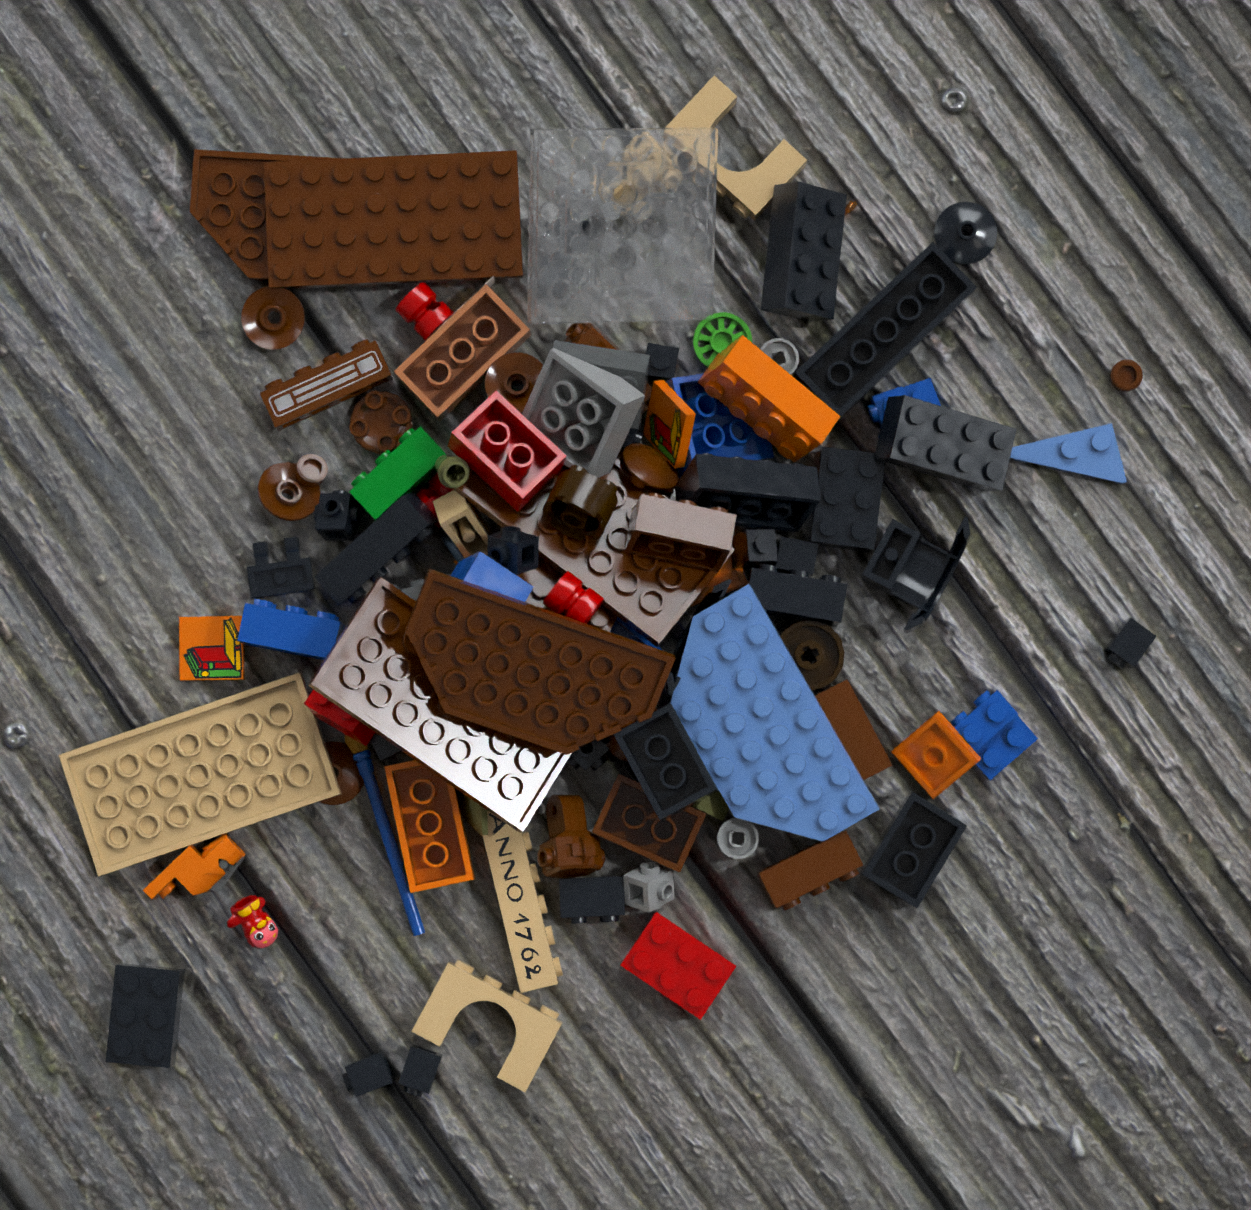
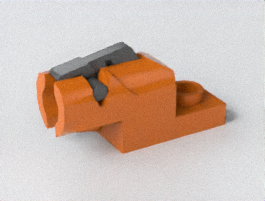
M222 834L219 838L204 846L202 853L194 845H189L143 891L151 899H156L158 896L164 899L176 888L177 885L173 882L176 879L193 896L208 892L209 890L221 891L243 862L246 854L227 834Z

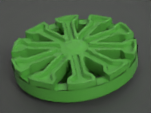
M726 312L711 314L703 319L695 330L693 337L695 354L698 360L708 368L716 355L741 335H744L752 342L751 331L747 324L734 314ZM726 318L731 320L728 329L724 327V320ZM711 321H718V330L712 326ZM740 325L743 328L741 332L733 334L736 326ZM702 328H706L712 336L702 334ZM699 341L710 343L704 347L698 346ZM713 350L710 358L706 360L703 354Z

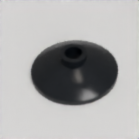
M959 202L947 207L940 214L935 224L934 238L936 245L952 262L973 264L987 257L994 248L997 240V226L992 215L981 205L973 202ZM963 226L971 227L972 235H963L961 228Z

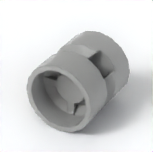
M774 338L765 342L760 350L790 375L794 376L799 363V353L796 347L789 340L783 338Z
M730 818L723 822L716 834V843L720 852L733 859H744L752 855L759 842V835L755 825L750 821L739 818Z

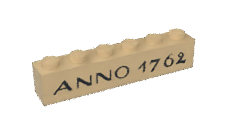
M487 811L488 835H483L520 993L556 985L559 983L557 977L563 976L559 957L553 958L550 945L555 944L551 925L545 927L542 914L548 913L544 894L537 895L535 883L540 882L536 863L530 864L527 852L533 850L529 832L519 833Z

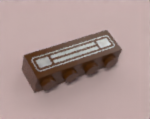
M368 339L360 341L351 347L353 351L342 356L339 352L324 358L322 360L324 364L312 369L311 366H306L293 373L294 378L285 382L282 379H277L265 385L266 390L261 392L260 395L275 428L281 431L393 380L376 340L371 343Z

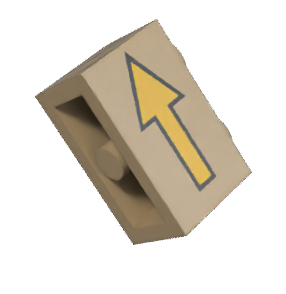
M454 490L433 501L441 527L464 558L479 551L488 556V535L493 533L478 509Z

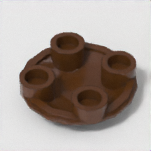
M371 391L354 406L350 418V432L356 442L365 450L377 454L384 453L386 450L392 452L401 444L398 441L400 437L412 428V413L407 403L398 395L387 391Z
M632 443L626 446L620 455V458L631 473L629 477L631 483L638 488L649 486L665 493H671L679 481L677 469L655 448L644 444Z

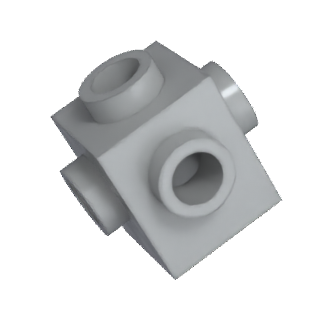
M648 861L623 875L625 904L651 912L660 909L662 905L674 899L673 869L661 866L654 861Z

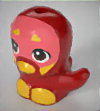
M249 895L237 901L230 908L232 916L227 921V927L234 928L241 925L244 936L252 947L257 949L266 948L276 940L278 928L271 917L262 910L266 903L265 899Z

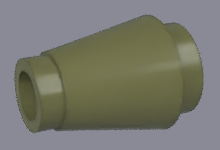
M442 455L436 460L435 467L438 477L444 486L458 488L467 481L470 470L464 459L456 456Z

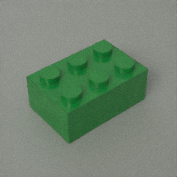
M421 426L416 431L411 428L405 432L398 440L401 444L392 453L390 450H386L376 459L375 464L377 467L369 474L365 471L362 472L351 483L353 489L349 492L375 521L403 495L413 491L417 493L437 472L435 467L436 460L442 455H447Z

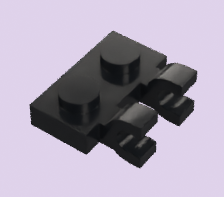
M299 537L284 538L287 561L275 563L269 562V549L266 541L252 543L256 565L247 567L251 598L315 589L311 557L301 559Z

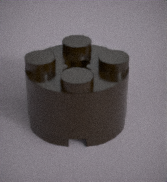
M572 465L569 470L559 474L543 506V514L546 516L548 513L552 518L550 524L556 530L571 538L583 540L586 535L593 536L592 540H597L602 536L617 505V486L609 480H601L589 474L582 466Z

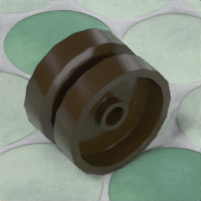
M805 620L792 624L782 632L780 637L812 692L823 689L837 678L843 667L845 652L840 637L831 627L819 621ZM805 651H810L813 654L814 658L811 663L808 660H802L801 656Z

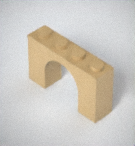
M714 75L663 129L662 137L665 139L663 144L674 155L680 153L688 160L686 165L697 176L703 174L711 181L709 186L716 194L722 198L725 195L734 202L732 207L739 215L745 219L749 216L755 221L773 202L774 185L791 183L805 168L807 159L783 139L760 165L751 170L736 172L720 166L709 151L708 137L712 129L736 104L737 96Z
M457 959L455 964L448 962L411 1032L440 1047L458 1013L465 1006L477 1001H490L499 1004L511 1015L516 1028V1038L513 1048L497 1078L526 1092L562 1024V1021L557 1019L559 1013L545 1005H542L541 1009L530 1005L531 998L517 990L510 994L500 989L503 983L489 975H485L484 979L472 974L475 968Z

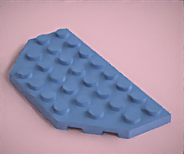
M751 585L744 586L693 616L677 675L681 679L672 694L670 703L674 707L733 816L823 842L878 811L880 808Z

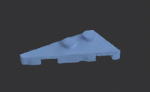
M1112 423L1012 447L1010 458L1015 461L1029 462L1067 473H1077L1089 478L1108 480L1120 485L1127 482Z

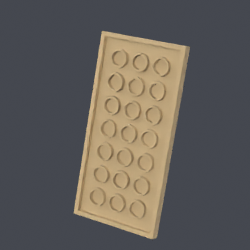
M301 672L59 755L98 877L342 794L317 718L304 705L309 694Z

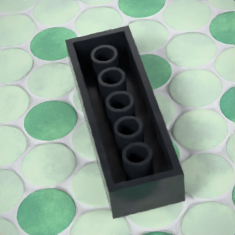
M932 242L794 373L793 377L840 415L839 421L974 293L977 287Z

